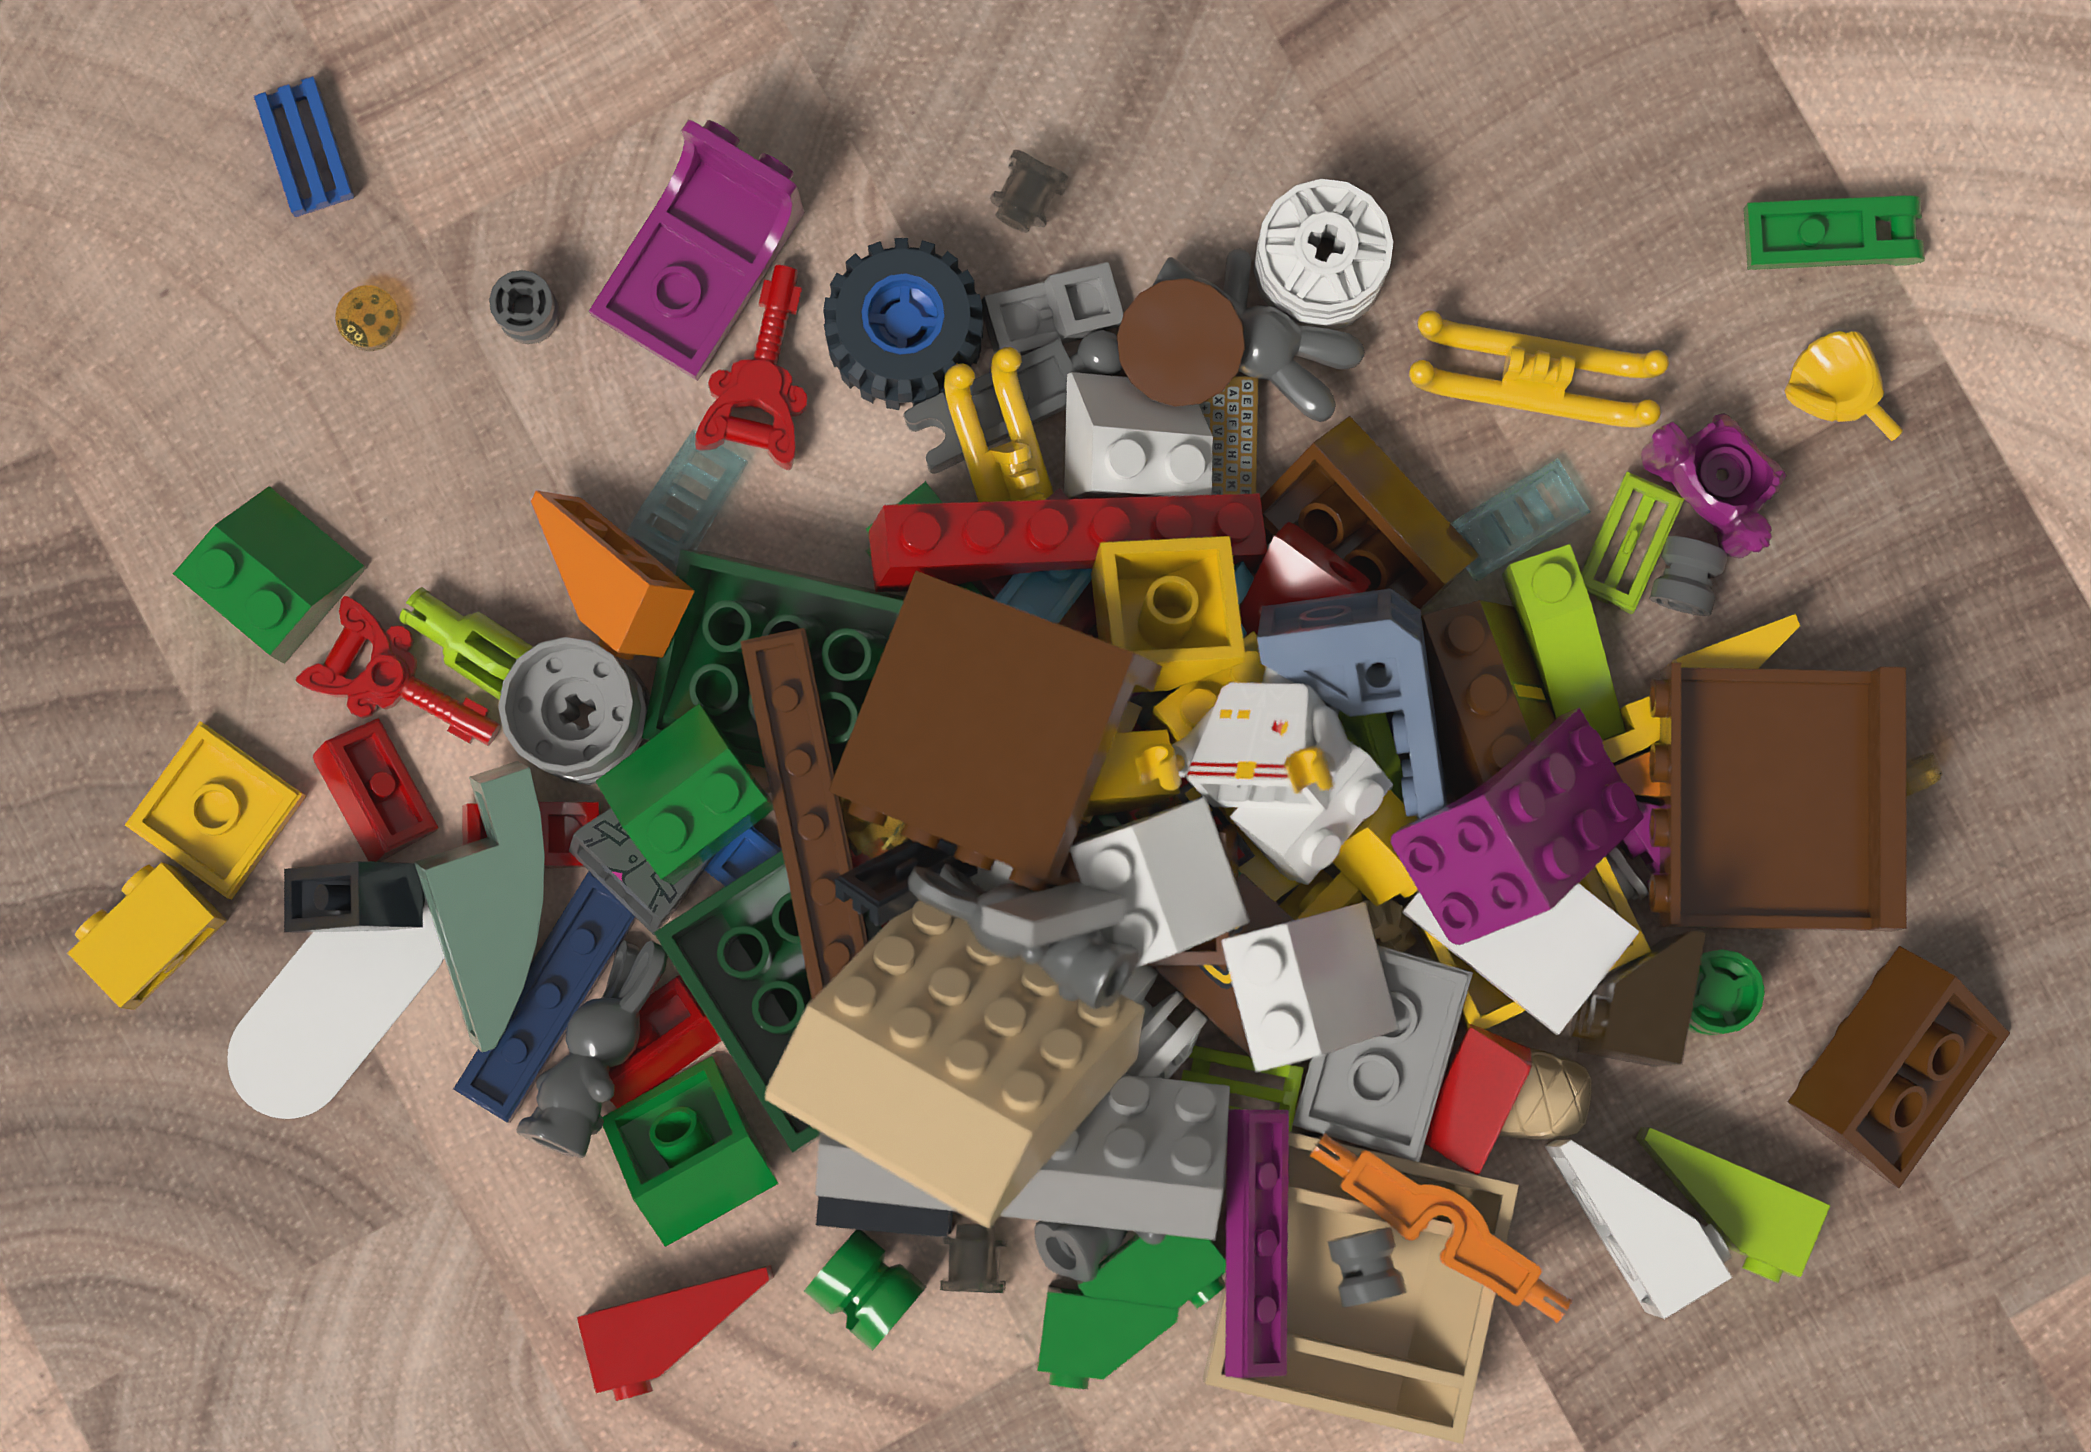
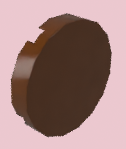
M1191 278L1163 280L1139 293L1124 312L1117 335L1119 361L1131 384L1151 400L1174 407L1201 404L1221 393L1238 373L1246 348L1243 321L1232 301L1212 285Z

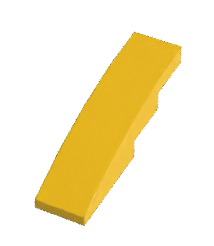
M1796 614L1676 658L1672 662L1681 663V667L1759 669L1800 627V623ZM1650 696L1627 704L1620 709L1626 732L1603 741L1604 750L1613 764L1641 752L1660 740V718L1651 717Z

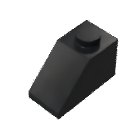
M354 861L284 869V933L387 931L423 928L425 895L415 863Z

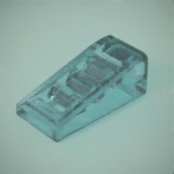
M694 429L625 532L637 544L675 566L678 564L680 549H697L748 464L747 460L723 446L713 450H697L695 447L697 431ZM696 453L726 469L720 479L691 464ZM683 474L712 490L706 500L678 485ZM670 496L677 498L698 511L692 521L665 506ZM657 517L684 531L679 541L652 527Z
M1557 458L1463 514L1450 524L1480 555L1467 567L1471 577L1475 581H1479L1583 518L1591 511ZM1542 483L1562 513L1556 519L1536 489ZM1522 498L1539 525V529L1534 531L1515 499ZM1497 510H1499L1517 539V542L1513 545L1493 514Z

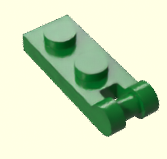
M1918 196L1747 203L1743 208L1747 270L1873 264L1904 266L1925 261L1924 241L1917 239L1916 220L1922 218L1921 197ZM1876 221L1891 223L1892 240H1877Z

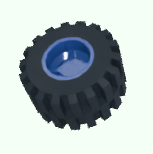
M894 238L895 247L883 249L881 241L868 245L869 255L862 259L856 253L845 262L847 271L843 275L836 272L831 281L830 298L825 297L823 309L825 324L823 325L829 356L834 368L838 367L843 382L850 389L856 386L860 390L861 398L873 404L875 399L878 398L885 401L886 408L900 410V403L912 402L913 406L940 393L945 394L944 380L948 369L960 363L970 367L973 363L977 364L983 338V307L980 294H976L975 281L968 269L962 272L958 268V259L948 251L943 257L938 255L933 243L922 240L920 248L909 247L908 238Z

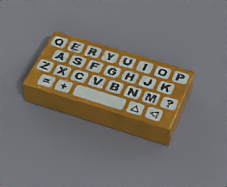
M1234 377L1221 393L1199 404L1213 436L1211 495L1256 494L1258 378Z

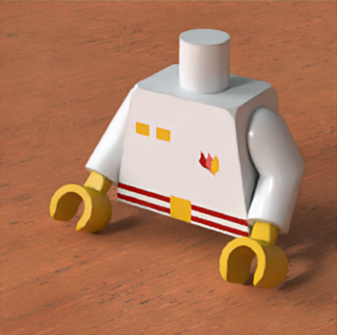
M1266 667L1262 683H1229L1222 688L1215 706L1207 712L1185 738L1173 745L1154 743L1144 746L1137 752L1136 762L1141 784L1148 785L1152 780L1160 778L1161 787L1167 790H1175L1181 784L1180 777L1187 775L1186 778L1203 797L1206 796L1207 801L1212 807L1327 810L1329 789L1334 787L1332 776L1350 758L1351 747L1336 712L1328 708L1311 687L1304 684H1295Z

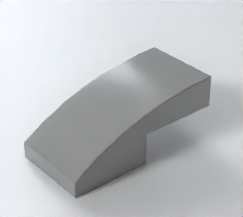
M1109 262L1050 275L1043 283L986 295L981 300L983 316L994 354L1003 347H1012L1023 356L1059 338L1062 344L1083 339L1091 332L1107 331L1119 327L1123 318V310Z

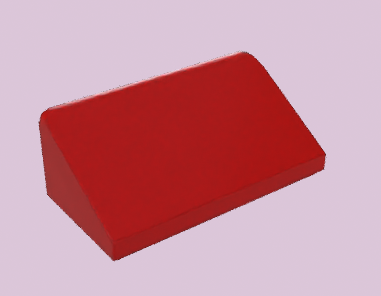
M379 718L326 740L313 754L315 765L368 861L381 862L439 829Z
M680 974L650 995L640 1010L641 1036L636 1050L624 1063L610 1068L609 1076L615 1085V1092L610 1101L617 1109L664 1083L722 1041Z
M1470 1024L1441 1084L1425 1144L1464 1170L1479 1175L1531 1070L1532 1058L1530 1048Z

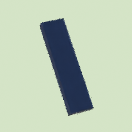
M589 871L530 964L522 993L496 1047L483 1053L478 1049L453 1088L456 1092L506 1123H510L566 1034L567 1024L571 1016L586 1002L615 955L620 943L625 939L637 919Z

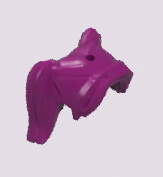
M1725 413L1715 415L1711 423H1708L1702 430L1688 438L1683 430L1673 421L1657 429L1652 435V442H1649L1642 449L1641 459L1643 467L1650 473L1662 477L1663 481L1672 482L1681 497L1693 507L1695 512L1713 524L1714 532L1717 534L1718 547L1725 550L1733 558H1744L1751 552H1760L1764 547H1769L1772 538V528L1767 518L1760 515L1758 511L1767 500H1770L1779 492L1782 482L1787 477L1786 472L1781 466L1761 452L1755 442L1745 434L1741 426ZM1718 470L1726 471V480L1722 481L1717 478Z

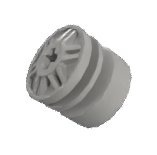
M563 637L539 643L517 659L503 681L499 712L504 734L520 756L564 781L586 785L597 784V779L649 741L642 738L650 700V691L635 670L591 641ZM582 703L596 710L588 715L590 726L586 729L572 723V721L580 717L578 706Z

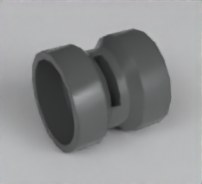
M525 270L511 271L499 278L492 287L489 298L491 313L504 333L515 342L527 345L540 343L550 337L558 327L560 319L559 303L545 280L536 273Z
M1668 536L1662 552V558L1670 568L1664 569L1663 575L1654 580L1649 599L1661 606L1697 616H1710L1716 600V595L1712 590L1713 582L1710 578H1715L1724 572L1728 553L1719 547L1699 540Z
M1391 1227L1360 1232L1327 1241L1331 1259L1340 1266L1343 1277L1338 1286L1343 1307L1379 1301L1407 1292L1402 1272L1394 1268L1391 1254L1396 1244Z

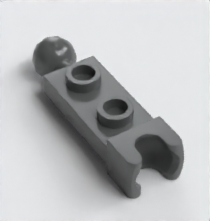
M1104 330L1091 332L1082 339L1077 353L1070 357L1060 338L1022 356V363L1017 369V376L1032 425L1066 409L1067 374L1075 372L1115 376L1121 372L1123 367L1119 361L1117 335ZM988 372L974 379L973 384L970 386L973 403L987 447L1009 437L993 385L992 374ZM940 393L905 411L903 417L909 430L917 432L927 427H937L945 433L943 442L926 454L927 467L930 473H939L965 460L944 393Z

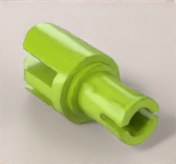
M423 587L417 589L406 602L414 610L411 612L403 608L400 613V622L411 626L443 647L442 652L445 665L498 700H500L503 681L517 659L533 648L532 645L485 614L478 611L463 616L431 595Z

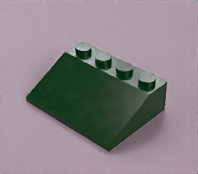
M680 549L675 575L690 586L694 593L663 658L658 657L642 738L651 740L697 704H701L744 763L766 768L740 641L805 628L834 771L836 773L905 596L888 592H875V589L710 551Z
M780 851L653 933L792 1153H796L819 1139L821 1131L765 1099L766 1089L807 1006L812 1002L783 852ZM869 910L863 913L870 942L883 928L881 925L877 926L870 921Z

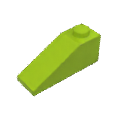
M1571 544L1509 564L1501 575L1512 606L1516 610L1555 718L1557 719L1560 715L1580 707L1590 726L1598 732L1602 740L1625 733L1592 603Z
M1650 1127L1640 1128L1636 1140L1708 1225L1711 1224L1716 1229L1725 1245L1730 1250L1746 1256L1742 1266L1743 1269L1776 1283H1779L1782 1273L1801 1278L1831 1205Z

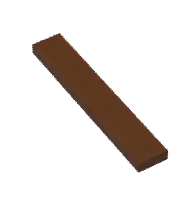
M805 628L740 642L813 1001L869 943L864 915L853 909L852 899L842 902L835 897V878L853 869L854 865L840 796L829 792L835 771L807 631Z

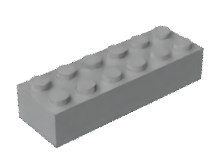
M1124 1074L1000 1216L1215 1240L1224 1184L1230 1086ZM820 1132L816 1196L957 1211L825 1133Z

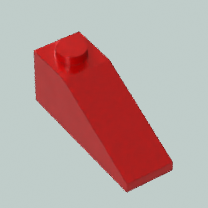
M771 1265L578 1316L577 1321L595 1393L612 1390L615 1401L652 1392L650 1379L665 1374L774 1278Z

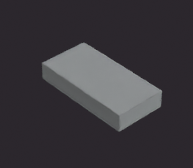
M1074 882L983 906L982 929L986 930L989 934L1032 948L1120 924L1121 921L1125 920L1126 897Z

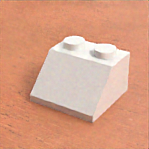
M1075 372L1067 374L1064 493L1069 499L1211 495L1213 436L1199 404L1174 407L1151 400L1131 384L1128 377Z
M1348 741L1351 747L1350 758L1332 776L1334 787L1329 789L1327 810L1238 807L1230 816L1274 867L1289 880L1308 885L1321 869L1333 862L1341 845L1365 818L1371 816L1378 809L1383 796L1393 786L1374 760L1350 741Z
M1206 796L1083 838L1070 848L1082 884L1126 897L1125 920L1121 921L1120 924L1101 928L1099 931L1104 935L1107 943L1114 945L1126 943L1138 948L1140 957L1136 967L1179 953L1250 922Z

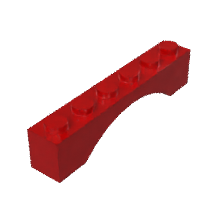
M1260 493L883 505L869 529L875 592L908 591L915 571L956 586L994 577L1038 571L1093 569L1100 543L1230 536L1233 565L1243 561L1250 573L1261 563L1267 552Z

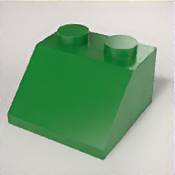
M268 486L216 523L175 570L173 575L267 654L285 664L367 567Z
M697 704L596 780L598 787L623 829L659 878L672 885L676 884L774 810L771 798L701 704Z
M712 1056L602 1117L604 1119L603 1128L631 1196L665 1247L779 1184L761 1143Z
M1136 1234L1099 1263L1098 1274L1094 1280L1089 1282L1077 1280V1285L1087 1297L1180 1308L1190 1300L1194 1307L1198 1309L1226 1287V1282L1221 1277L1226 1272V1260L1210 1239L1166 1235L1160 1244L1151 1245L1143 1241Z
M1048 1286L1037 1371L1050 1373L1049 1385L1087 1390L1089 1378L1104 1380L1177 1323L1179 1308L1087 1297L1081 1290Z

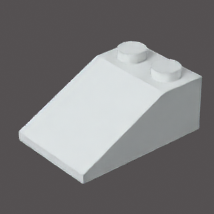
M1555 1139L1545 1145L1560 1173L1646 1313L1665 1319L1732 1278L1724 1265V1262L1731 1259V1254L1721 1236L1711 1224L1704 1227L1702 1223L1572 1140Z

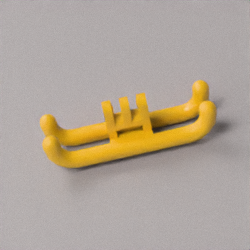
M1433 310L1425 311L1419 316L1417 327L1421 335L1432 342L1455 348L1506 356L1502 381L1444 371L1434 368L1426 360H1418L1411 365L1409 377L1412 384L1423 391L1446 397L1619 427H1647L1656 423L1660 418L1661 409L1653 400L1631 403L1565 392V389L1572 381L1574 368L1628 378L1645 379L1662 375L1668 369L1669 359L1660 350H1653L1649 353H1629L1479 327L1443 319L1438 312Z
M1003 347L995 352L991 363L993 385L1011 442L988 450L970 391V386L975 379L972 368L960 363L949 368L945 374L944 389L948 408L978 502L1046 500V498L1054 493L1017 376V369L1022 363V356L1018 350L1012 347Z

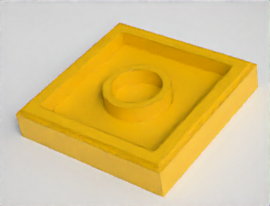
M200 721L128 819L125 826L223 896L233 899L306 798V795Z

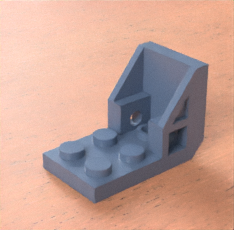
M1392 589L1262 606L1257 637L1261 664L1295 684H1304L1311 687L1320 699L1350 717L1394 711L1392 722L1397 754L1410 752V759L1401 760L1403 772L1401 782L1406 816L1419 815V819H1422L1446 807L1447 792L1420 609ZM1376 662H1382V663H1385V664L1377 665V664H1374V663H1376Z

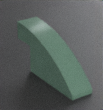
M519 761L469 777L487 838L414 862L470 1041L482 1053L496 1047L522 993L537 943L543 905L545 855L540 809L530 767Z

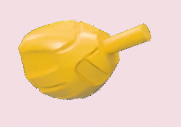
M1842 331L1832 332L1813 341L1806 350L1801 352L1793 365L1788 384L1784 390L1786 398L1794 406L1817 418L1832 422L1835 420L1838 422L1854 421L1866 414L1891 441L1900 436L1903 432L1902 428L1878 404L1884 395L1882 377L1875 355L1868 341L1858 331L1848 333Z

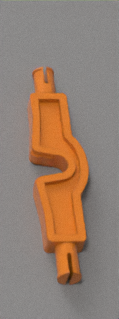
M1324 1133L1318 1143L1336 1154L1339 1158L1337 1160L1316 1146L1309 1157L1316 1159L1343 1177L1340 1187L1373 1210L1401 1236L1413 1241L1418 1238L1421 1231L1427 1228L1429 1222L1438 1215L1447 1216L1452 1223V1232L1439 1254L1442 1264L1488 1287L1515 1306L1521 1305L1525 1300L1553 1319L1555 1323L1561 1320L1564 1313L1544 1301L1543 1298L1546 1296L1565 1310H1568L1572 1299L1567 1298L1539 1279L1542 1269L1537 1264L1492 1235L1482 1215L1468 1200L1456 1192L1441 1186L1416 1184L1371 1152L1363 1150L1357 1156L1327 1136L1328 1134Z

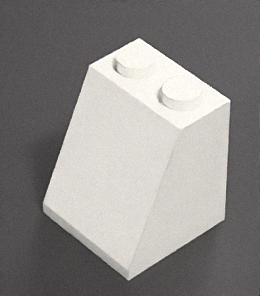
M1365 902L1221 940L1256 1072L1320 1056L1399 1029Z

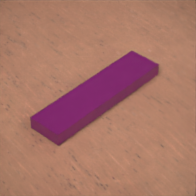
M1228 1109L1225 1377L1287 1376L1289 1110Z

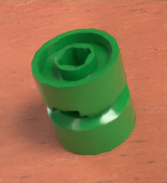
M1724 949L1702 953L1688 1030L1707 1036L1740 1031L1754 1021L1762 1009L1765 989L1762 975L1751 960L1738 952Z
M856 1229L811 1281L804 1292L829 1314L845 1313L847 1315L845 1328L873 1351L927 1286L902 1264L890 1267L885 1264L886 1251L864 1231Z

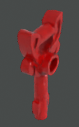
M775 265L771 281L764 279L759 307H763L765 310L753 356L754 359H741L733 363L731 367L732 372L719 369L711 374L708 388L711 396L717 400L708 408L698 426L695 436V447L697 450H713L723 445L725 440L767 449V454L775 464L785 470L793 468L795 432L791 417L800 416L806 410L807 394L803 388L792 386L791 374L788 370L778 366L777 363L788 322V314H797L802 288L796 287L799 274L797 269L785 265ZM751 406L771 414L774 417L773 425L734 417L731 416L734 408Z
M344 596L341 599L339 608L341 625L344 626L342 632L323 665L318 663L307 667L296 677V682L315 693L337 698L348 697L347 707L351 714L362 719L371 717L376 712L378 706L387 710L394 707L401 699H405L407 702L448 723L450 726L447 731L465 742L471 744L476 739L490 746L501 727L500 723L487 717L490 710L467 697L463 703H460V701L416 678L417 660L409 652L414 644L412 633L403 626H391L385 632L381 623L363 605L348 596ZM365 640H369L373 644L371 660L367 664L366 669L353 680L345 678Z

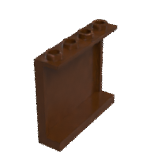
M915 571L829 792L852 801L847 813L882 827L885 826L888 816L904 822L900 835L935 849L938 848L941 838L957 844L958 847L954 857L987 871L992 870L995 860L1013 867L1008 880L1037 892L1047 890L1050 883L1062 886L1078 882L1061 875V870L1133 688L1136 684L1153 691L1163 666L1131 651Z
M1671 662L1660 670V679H1652L1650 686V714L1652 718H1660V743H1653L1651 745L1649 758L1651 782H1660V808L1651 809L1649 820L1651 847H1660V873H1652L1649 883V906L1651 912L1660 913L1659 927L1884 932L1907 929L1906 667H1878L1872 671L1681 667V663Z

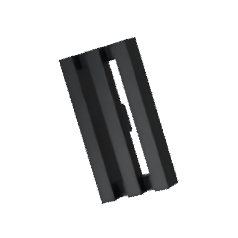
M941 838L938 848L935 849L909 839L836 877L835 897L842 902L852 899L853 909L860 914L870 910V921L880 926L912 909L916 902L919 901L909 889L908 879L914 867H922L940 875L944 865L949 864L960 870L968 878L978 873V867L954 857L958 847L955 843Z

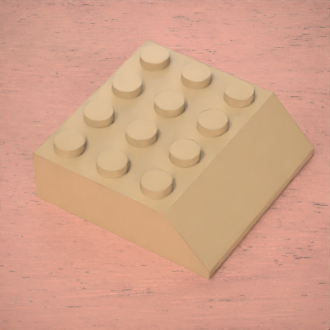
M919 900L912 909L891 919L807 1006L766 1089L765 1099L989 1228L1137 1060L1144 1007L1123 995H1120L1110 1007L1102 1006L1099 1009L1090 1008L1080 999L1074 1002L1067 1001L1059 995L1058 985L1038 964H1029L1021 956L1012 959L991 953L978 943L965 920L946 914Z
M1289 1132L1287 1376L1225 1377V1287L1222 1290L1204 1370V1383L1210 1386L1463 1444L1495 1292L1442 1264L1439 1254L1452 1232V1223L1447 1216L1438 1215L1429 1222L1427 1228L1421 1231L1418 1238L1413 1241L1405 1239L1392 1228L1396 1247L1391 1256L1394 1268L1403 1274L1406 1293L1379 1301L1343 1307L1338 1289L1343 1277L1340 1266L1331 1259L1327 1241L1391 1226L1368 1206L1340 1187L1343 1177L1316 1159L1309 1157L1315 1146L1337 1160L1339 1157L1319 1144V1139ZM1342 1145L1357 1156L1364 1150ZM1369 1151L1416 1184L1441 1186L1464 1197L1482 1215L1489 1232L1506 1244L1519 1185Z

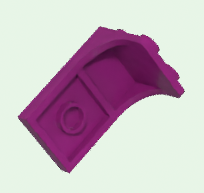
M688 119L681 130L684 137L683 150L665 191L589 309V313L603 324L698 381L805 212L798 191L799 188L791 181L794 172L789 167L766 153H762L758 160L737 148L740 140L736 135L712 120H707L702 127Z
M1579 707L1560 715L1504 768L1484 784L1443 809L1398 829L1391 837V844L1446 938L1455 945H1463L1552 910L1644 819V816L1637 806L1633 791L1623 782L1604 750V744L1600 735L1590 726Z

